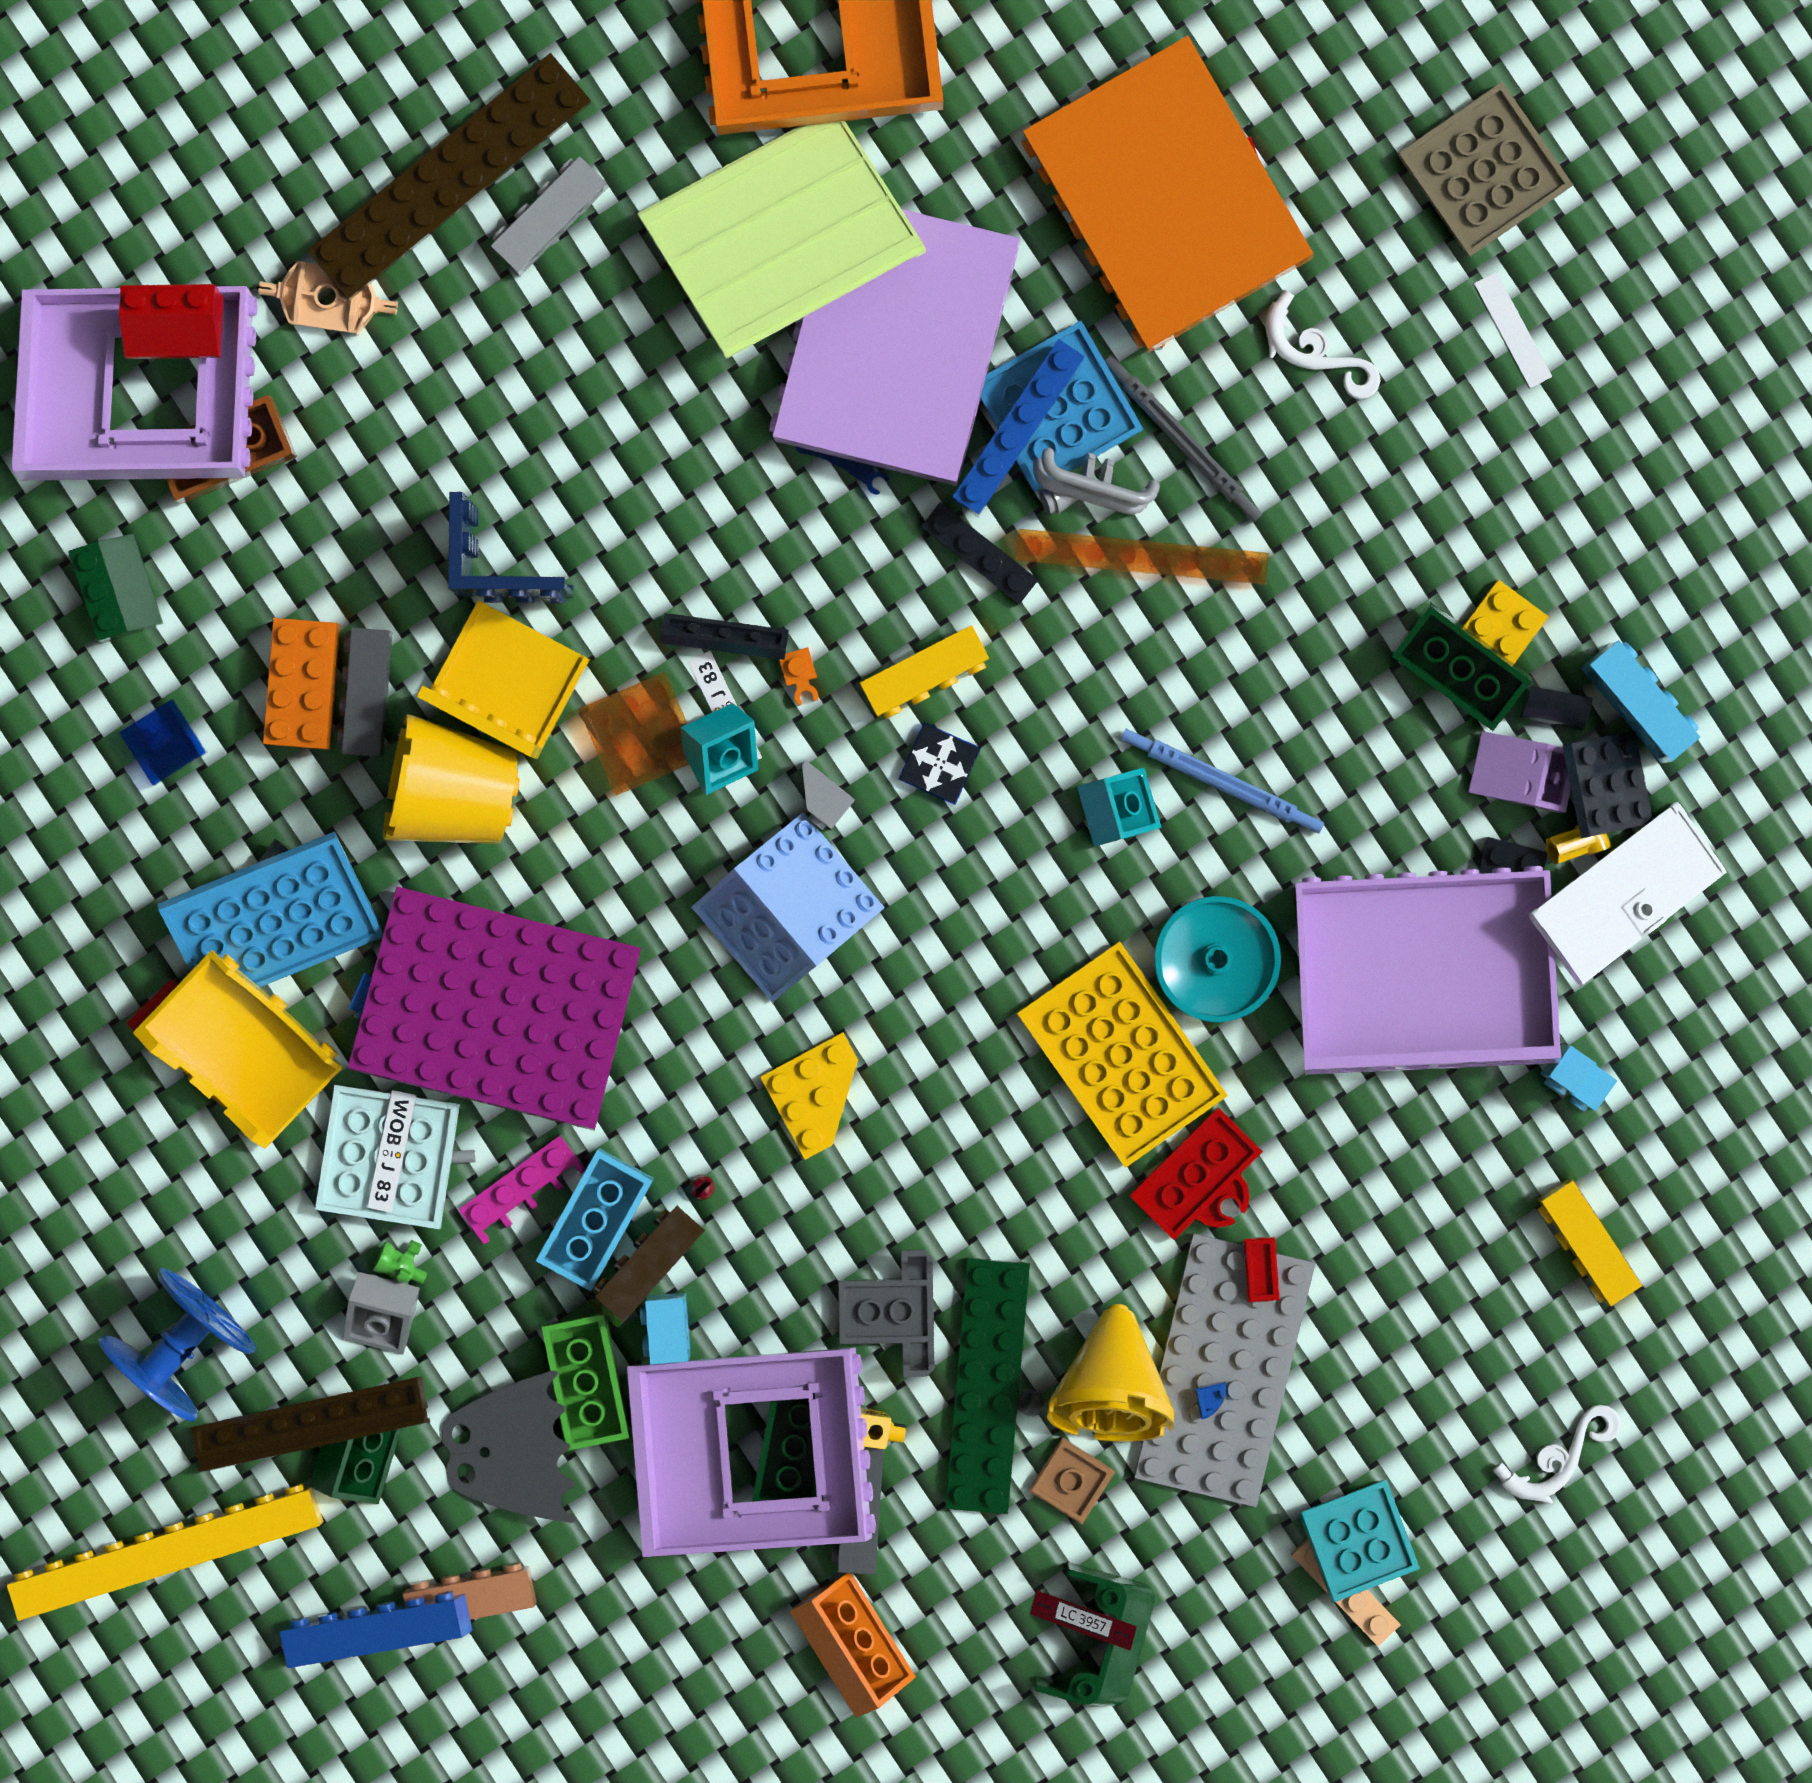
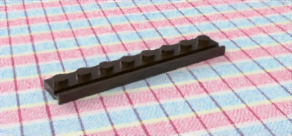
M423 1377L410 1378L191 1427L196 1458L199 1459L200 1465L198 1472L217 1470L431 1423L430 1418L427 1416L426 1409L428 1405Z

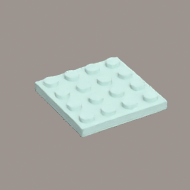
M334 1085L315 1210L441 1229L460 1104L416 1097L391 1213L367 1208L391 1093Z

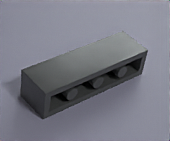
M351 628V635L346 634L345 653L350 654L349 666L343 667L342 684L347 685L346 697H341L340 716H345L344 729L339 728L337 740L338 747L342 748V754L383 757L393 635V632L389 630Z
M864 1447V1450H868L870 1455V1468L866 1469L867 1482H871L873 1488V1499L869 1501L870 1514H874L876 1530L875 1533H872V1539L866 1542L833 1544L832 1563L838 1564V1572L876 1575L884 1449Z

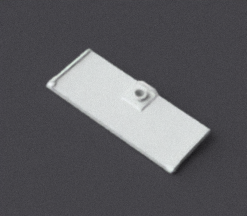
M1674 802L1665 811L1548 901L1529 913V918L1574 981L1581 986L1639 940L1663 924L1671 915L1723 876L1726 871L1678 802Z

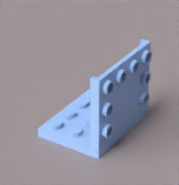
M803 812L735 867L691 908L773 1003L882 911L884 906Z

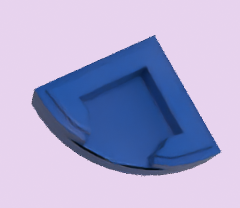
M1225 1381L1194 1388L1201 1420L1212 1416L1222 1405L1226 1396Z

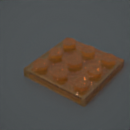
M666 672L579 708L616 796L689 765L683 753L681 727L688 723Z

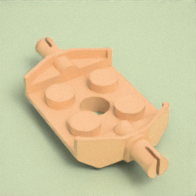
M297 261L288 271L282 282L273 284L260 281L259 284L261 287L258 291L259 295L274 296L280 299L287 321L293 326L295 324L359 335L375 313L397 314L398 301L379 299L375 294L372 283L348 301L316 263ZM325 288L333 289L336 294L334 302L330 305H323L318 299L320 291Z

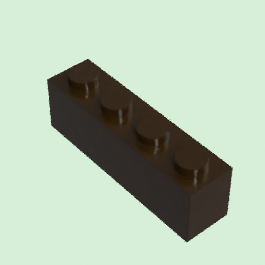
M678 1205L671 1212L665 1208L653 1221L657 1226L650 1235L645 1231L633 1244L637 1250L630 1258L624 1254L612 1267L616 1271L614 1276L610 1280L604 1277L592 1290L596 1296L590 1303L617 1328L631 1315L705 1231Z

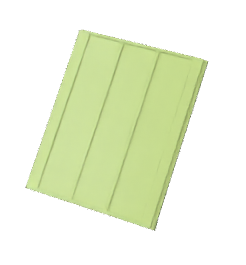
M845 121L798 126L637 213L726 359L915 256L917 258L926 253L923 242Z

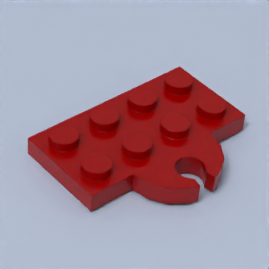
M1217 1107L1129 1196L1173 1240L1195 1219L1208 1226L1218 1228L1230 1226L1236 1222L1232 1216L1224 1215L1221 1212V1203L1227 1198H1233L1238 1204V1209L1245 1214L1250 1194L1248 1184L1241 1173L1263 1151Z

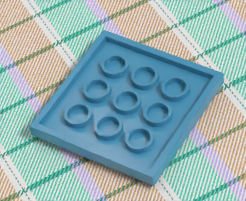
M1082 321L1075 323L986 375L980 400L998 429L1058 339L1085 356L1083 362L1016 460L1034 493L1043 487H1041L1033 475V462L1036 458H1041L1045 448L1053 449L1054 462L1059 468L1072 472L1083 465L1084 458L1088 452L1098 457L1144 430Z

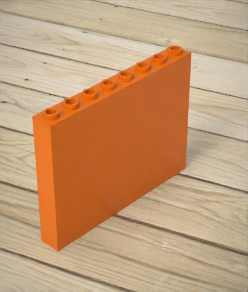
M1189 36L1182 38L1023 130L1025 140L1021 143L1030 159L1036 156L1041 165L1037 171L1045 185L1052 184L1057 193L1052 196L1061 213L1067 210L1072 219L1068 225L1077 240L1083 238L1088 247L1084 250V253L1092 267L1099 266L1103 273V276L1099 278L1107 294L1112 292L1115 294L1119 301L1115 308L1123 321L1130 320L1135 329L1130 334L1139 349L1145 347L1147 352L1150 353L1313 259L1314 253Z

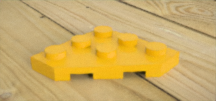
M844 1032L760 1076L805 1160L832 1146L858 1062V1058Z

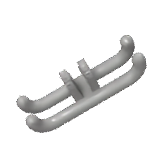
M1045 448L1041 458H1036L1033 462V475L1041 487L1054 493L1124 514L1135 515L1141 513L1147 508L1148 503H1151L1157 497L1160 484L1156 480L1149 481L1147 489L1140 492L1111 484L1114 460L1106 458L1102 463L1099 480L1094 479L1096 457L1095 454L1089 452L1084 458L1081 475L1059 468L1054 462V451L1051 448Z

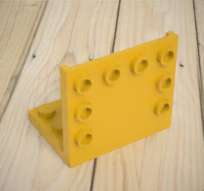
M478 600L434 684H432L431 688L422 685L417 697L529 757L538 759L590 659Z

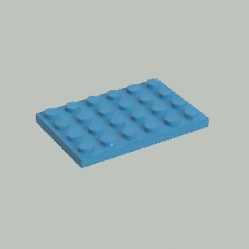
M335 831L158 903V910L190 972L213 950L221 957L225 954L232 957L240 966L238 970L259 987L382 938L384 935L383 929Z

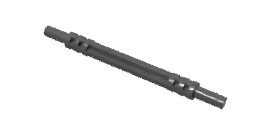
M1110 355L1105 360V363L1110 372L1123 384L1122 389L1130 395V398L1148 414L1199 468L1213 486H1216L1218 491L1229 502L1233 501L1253 523L1263 515L1241 492L1243 489L1240 485L1238 486L1235 480L1154 397L1155 395L1139 381V378L1136 375L1132 377Z

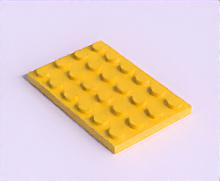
M1120 941L1017 1012L1022 1022L1125 1168L1228 1096Z

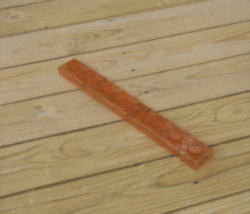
M1018 529L1015 561L1266 585L1269 553Z

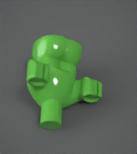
M411 1240L404 1253L395 1250L390 1243L385 1242L374 1262L372 1270L384 1273L400 1283H408L412 1279L423 1284L427 1272L416 1268L414 1264V1257L419 1254L422 1244Z

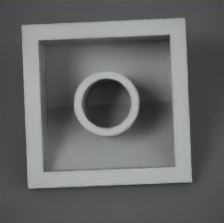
M358 1272L348 1301L343 1339L404 1355L420 1288L407 1283H399L380 1278L376 1275Z

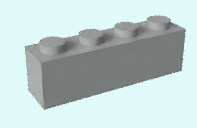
M580 156L575 161L572 158L569 159L560 168L559 173L561 175L553 183L548 181L537 192L539 198L531 206L528 203L523 205L514 216L517 220L509 228L503 226L493 236L492 239L495 242L491 247L519 276L609 188L607 182Z

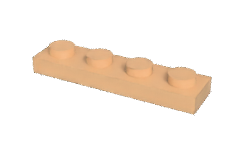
M1307 1538L1291 1555L1327 1592ZM1369 1590L1336 1602L1378 1647L1401 1626Z

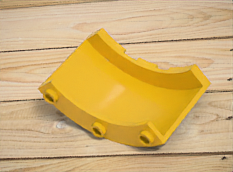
M211 950L143 1021L133 1034L150 1053L157 1056L174 1070L177 1068L182 1070L188 1076V1081L208 1099L212 1097L226 1109L223 1113L252 1142L266 1149L343 1066L335 1059L338 1053L327 1042L324 1041L321 1044L285 1010L288 1005L277 994L273 993L269 996L238 970L240 966L228 954L221 957Z

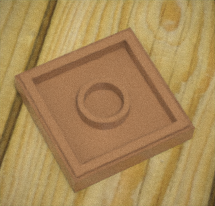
M1062 1437L1032 1483L1029 1491L1080 1524H1083L1116 1471Z

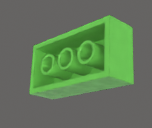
M601 1312L544 1323L541 1328L550 1371L558 1372V1375L552 1380L557 1403L566 1408L565 1412L560 1415L565 1442L570 1444L568 1451L630 1438L631 1430L607 1318Z

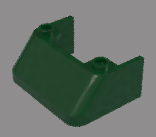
M1067 1562L1066 1570L1069 1576L1098 1584L1095 1592V1601L1102 1611L1116 1615L1115 1619L1137 1626L1131 1651L1108 1643L1099 1675L1090 1672L1078 1673L1072 1678L1069 1686L1035 1676V1691L1083 1705H1121L1127 1700L1155 1604L1154 1593L1145 1583Z

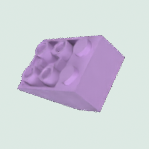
M1482 731L1468 793L1552 812L1566 813L1571 786L1563 747Z

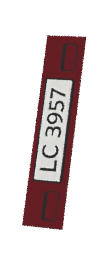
M1036 1591L1031 1615L1131 1651L1137 1626L1044 1592Z

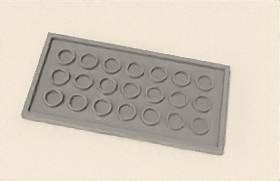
M1196 1233L1192 1234L1159 1370L1160 1378L1175 1412L1174 1427L1172 1431L1168 1430V1426L1165 1427L1162 1437L1142 1441L1134 1478L1257 1507L1315 1262L1276 1253L1280 1300L1248 1302L1243 1245ZM1225 1381L1226 1396L1222 1405L1212 1416L1201 1420L1194 1388Z

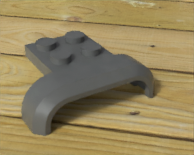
M901 1250V1279L839 1280L840 1344L903 1343V1377H927L935 1369L933 1257L926 1250Z

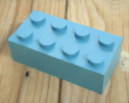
M1618 640L1609 643L1580 669L1629 727L1635 731L1636 735L1660 763L1672 762L1701 738L1696 732L1699 729L1698 725L1689 715L1683 716L1676 708L1679 705L1677 700L1669 691L1662 692L1656 684L1658 681L1656 675L1647 666L1641 667L1635 659L1638 656L1637 653L1627 642L1622 644Z
M599 1148L536 1261L585 1289L592 1291L654 1178Z

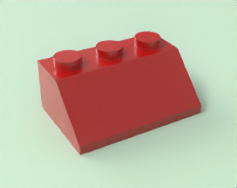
M121 285L119 320L126 359L220 358L224 297L216 285Z

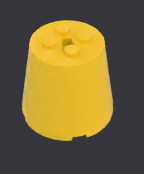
M406 714L403 722L406 725V729L401 728L390 777L387 799H392L393 804L391 813L385 812L383 839L393 841L500 844L506 826H511L514 810L511 808L512 796L516 797L519 789L520 778H518V770H516L517 751L423 718Z

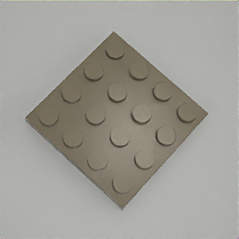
M1503 82L1398 153V157L1468 258L1573 186V183Z

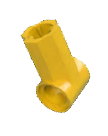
M1576 825L1573 830L1565 831L1546 839L1545 849L1554 865L1581 855H1591L1612 847L1607 833L1581 838L1579 826Z

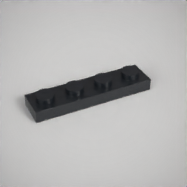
M941 502L921 526L923 530L1018 605H1020L1039 581Z
M664 613L660 643L785 660L789 630Z

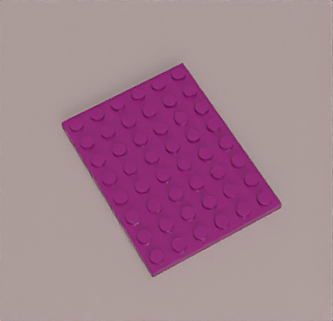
M396 886L348 1070L595 1131L641 948Z

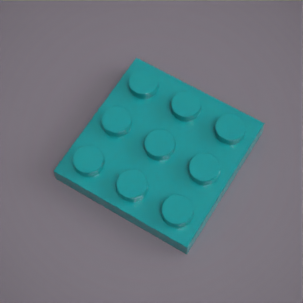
M1387 1480L1379 1481L1299 1512L1331 1602L1340 1601L1420 1569Z

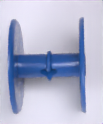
M160 1268L158 1271L160 1283L169 1295L185 1310V1313L169 1331L164 1330L161 1332L163 1338L147 1356L112 1336H102L98 1342L110 1361L141 1391L171 1413L193 1422L198 1415L195 1405L170 1377L187 1358L193 1359L194 1349L207 1334L211 1332L229 1346L246 1354L254 1353L257 1349L247 1332L209 1296L175 1272Z

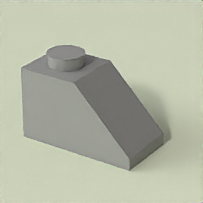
M806 760L802 764L806 807L812 813L808 819L822 830L826 826L833 829L854 803L855 799Z

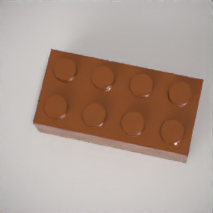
M266 395L254 400L253 405L248 406V418L252 422V434L250 437H247L246 448L250 450L251 460L250 466L245 467V478L297 457L274 399L270 395ZM192 425L185 429H195V425ZM244 478L166 480L174 500L183 504Z

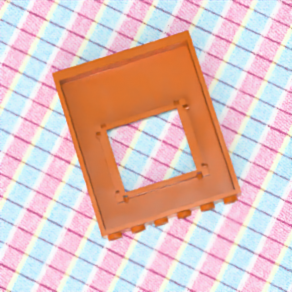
M696 0L697 3H703L704 14L698 15L700 34L706 33L707 45H701L703 64H710L711 75L705 76L707 95L713 94L714 106L708 107L710 126H717L718 135L943 110L944 101L932 0H838L846 71L760 80L751 0Z

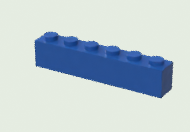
M1060 339L1057 340L952 497V501L976 517L980 516L1083 362L1084 355Z
M446 1591L434 1595L435 1599L424 1601V1596H418L405 1600V1605L395 1606V1602L391 1601L376 1605V1610L366 1611L365 1607H357L348 1610L347 1615L338 1617L337 1612H329L319 1615L318 1620L309 1622L308 1617L289 1621L290 1626L279 1631L287 1669L462 1638L473 1631L465 1594L454 1596L453 1591Z

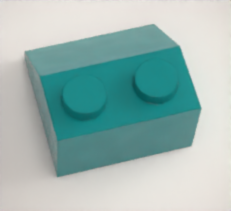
M734 703L681 727L683 753L703 793L706 795L758 771L754 720Z
M1145 768L1077 786L1094 847L1161 828Z

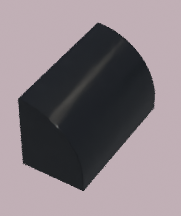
M1530 686L1526 688L1520 719L1583 730L1589 717L1593 698Z

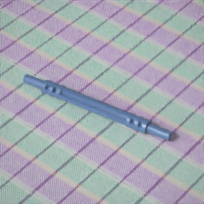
M1127 728L1121 737V740L1148 752L1149 757L1285 822L1290 823L1293 821L1318 834L1324 826V822L1297 810L1296 805L1157 739L1152 741Z

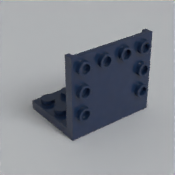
M449 492L448 589L460 597H484V603H503V597H515V603H534V598H542L550 604H565L566 598H573V585H566L565 577L473 576V558L479 557V540L473 537V527H479V508H476V505L463 492Z

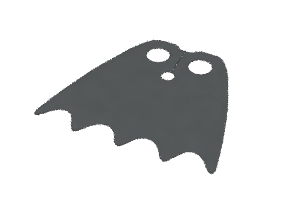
M557 1371L543 1373L493 1391L460 1408L443 1422V1444L450 1453V1461L446 1466L447 1477L450 1486L455 1491L479 1502L515 1513L569 1523L577 1521L575 1517L562 1508L560 1502L561 1496L572 1489L575 1483L564 1476L557 1466L559 1457L570 1449V1444L559 1439L553 1432L554 1421L566 1410L565 1406L551 1400L547 1395V1387L558 1375ZM456 1425H465L470 1430V1439L466 1444H458L453 1439L452 1431ZM482 1447H487L490 1451V1455L487 1458L480 1455ZM467 1463L474 1468L475 1478L472 1482L464 1483L458 1478L457 1469L461 1464Z

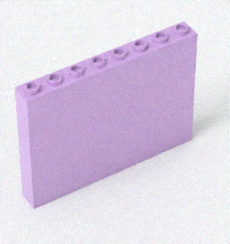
M901 209L923 242L926 253L917 258L916 256L808 314L803 318L802 323L797 322L793 335V340L797 341L794 353L789 352L785 371H789L787 383H781L777 401L781 402L779 414L773 413L769 431L774 432L773 438L776 442L958 487L1020 247V238Z
M1541 866L1525 867L1524 872H1511L1510 868L1492 869V873L1479 874V870L1467 869L1460 871V875H1447L1446 871H1432L1425 877H1416L1415 873L1405 872L1397 874V878H1384L1383 874L1366 875L1364 880H1353L1352 876H1336L1333 878L1334 881L1321 882L1319 877H1307L1302 879V883H1296L1305 1075L1560 1063L1561 1049L1555 952L1529 918V913L1551 898L1550 870L1543 871Z

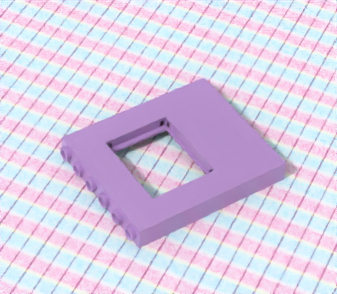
M217 286L224 297L221 357L199 358L195 429L110 430L115 338H122L119 320L120 288L22 290L12 472L20 481L245 478V467L250 466L251 460L250 450L246 448L247 437H250L252 434V422L248 418V406L253 405V390L249 387L250 376H254L255 372L254 359L251 357V346L256 344V331L252 327V316H256L258 310L256 297L252 296L247 286Z
M856 1347L627 1366L643 1557L866 1542L872 1539V1533H875L876 1522L874 1514H870L869 1501L873 1499V1488L871 1482H867L866 1469L870 1468V1455L868 1450H864L863 1437H867V1422L861 1416V1405H864L865 1394L863 1386H859L858 1373L862 1372V1360L860 1354H856ZM809 1398L817 1497L733 1503L725 1405Z

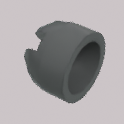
M1026 1389L1018 1398L1017 1409L1027 1416H1037L1040 1414V1408H1044V1399L1033 1389Z

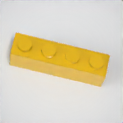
M970 625L860 682V685L877 718L884 715L887 720L902 712L900 706L911 700L913 705H916L931 697L928 691L939 686L941 690H945L958 683L956 677L967 671L969 676H972L985 669L984 662L989 660V656L974 627Z
M1565 1180L1537 1199L1541 1205L1537 1209L1547 1224L1551 1222L1554 1224L1559 1232L1555 1235L1557 1241L1565 1251L1567 1249L1571 1250L1576 1258L1572 1261L1573 1265L1582 1277L1585 1275L1589 1277L1593 1283L1589 1289L1599 1303L1604 1301L1607 1305L1613 1306L1642 1286L1573 1180Z

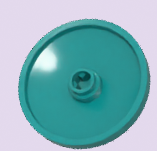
M1210 896L1187 903L1167 920L1156 942L1154 965L1160 987L1167 998L1178 1009L1200 1020L1227 1022L1252 1013L1266 1001L1278 980L1281 952L1274 929L1257 909L1239 899L1225 896Z

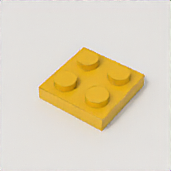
M1498 579L1463 626L1511 662L1515 663L1549 616Z

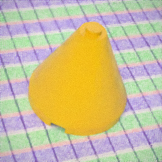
M1111 1305L1109 1309L1102 1312L1048 1402L1047 1419L1056 1428L1076 1436L1078 1435L1079 1428L1094 1432L1095 1440L1135 1442L1162 1437L1165 1427L1168 1426L1169 1431L1173 1430L1174 1409L1134 1313L1128 1310V1307L1125 1305Z

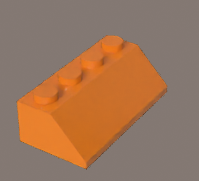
M844 1573L807 1596L790 1610L791 1615L856 1718L879 1709L916 1678L852 1573Z

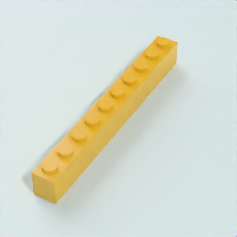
M302 1483L284 1489L286 1494L275 1498L273 1493L265 1494L254 1499L256 1504L246 1507L243 1506L242 1502L224 1508L225 1513L218 1516H213L212 1512H208L195 1517V1523L186 1526L183 1525L182 1521L165 1526V1532L153 1535L152 1531H148L134 1536L135 1542L123 1545L122 1540L105 1545L104 1552L93 1554L92 1550H88L74 1555L75 1561L63 1564L62 1559L45 1564V1570L34 1574L32 1569L14 1574L15 1580L7 1584V1588L17 1620H24L318 1527L324 1521L314 1490L311 1487L304 1488Z

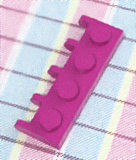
M560 1135L461 1207L459 1211L483 1244H487L490 1239L483 1230L498 1219H501L507 1228L510 1227L513 1223L506 1213L524 1200L527 1201L532 1209L536 1208L538 1204L532 1197V1194L550 1181L558 1191L562 1189L563 1185L557 1176L573 1164L580 1174L584 1173L586 1168Z

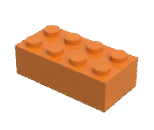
M273 618L263 744L331 750L341 632L340 624Z

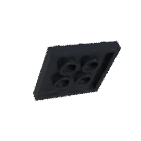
M1635 731L1563 745L1581 838L1641 826L1653 820Z

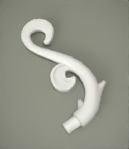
M1283 290L1278 300L1272 302L1266 316L1265 327L1269 343V357L1273 358L1277 352L1289 363L1313 370L1360 367L1368 375L1365 384L1356 385L1353 383L1351 372L1349 371L1344 374V388L1347 394L1355 399H1367L1374 395L1380 384V375L1376 366L1360 358L1323 357L1328 348V339L1319 329L1309 328L1304 330L1299 337L1300 348L1303 349L1308 344L1313 347V351L1310 354L1299 352L1289 344L1284 336L1283 327L1289 328L1286 321V315L1289 312L1287 307L1294 295Z
M1592 1406L1581 1417L1568 1453L1564 1448L1556 1444L1542 1447L1537 1453L1536 1459L1538 1466L1543 1471L1554 1472L1552 1462L1555 1460L1560 1462L1558 1472L1544 1482L1529 1483L1527 1482L1530 1480L1529 1476L1518 1477L1515 1472L1511 1473L1502 1462L1493 1468V1472L1501 1480L1500 1485L1513 1496L1520 1499L1553 1504V1500L1549 1496L1555 1494L1568 1482L1578 1465L1588 1422L1596 1416L1604 1418L1606 1422L1605 1429L1599 1433L1590 1431L1589 1437L1597 1442H1609L1616 1438L1620 1432L1621 1422L1618 1414L1609 1406Z

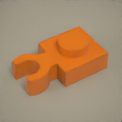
M809 648L786 653L785 660L779 659L786 685L796 684L797 686L794 695L797 705H802L800 696L804 691L811 692L814 701H818L817 690L809 684V680L817 678Z

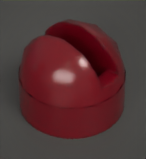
M702 1174L692 1179L690 1192L694 1198L706 1200L714 1193L715 1183L711 1177ZM706 1180L710 1185L698 1195L695 1190Z

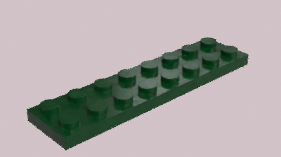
M967 1257L945 1509L1008 1514L1030 1263Z

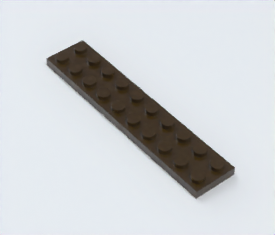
M549 53L308 250L309 255L347 300L350 301L591 104V100L552 53Z

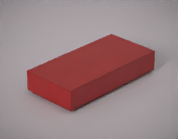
M1275 1237L1244 1238L1247 1301L1280 1300Z

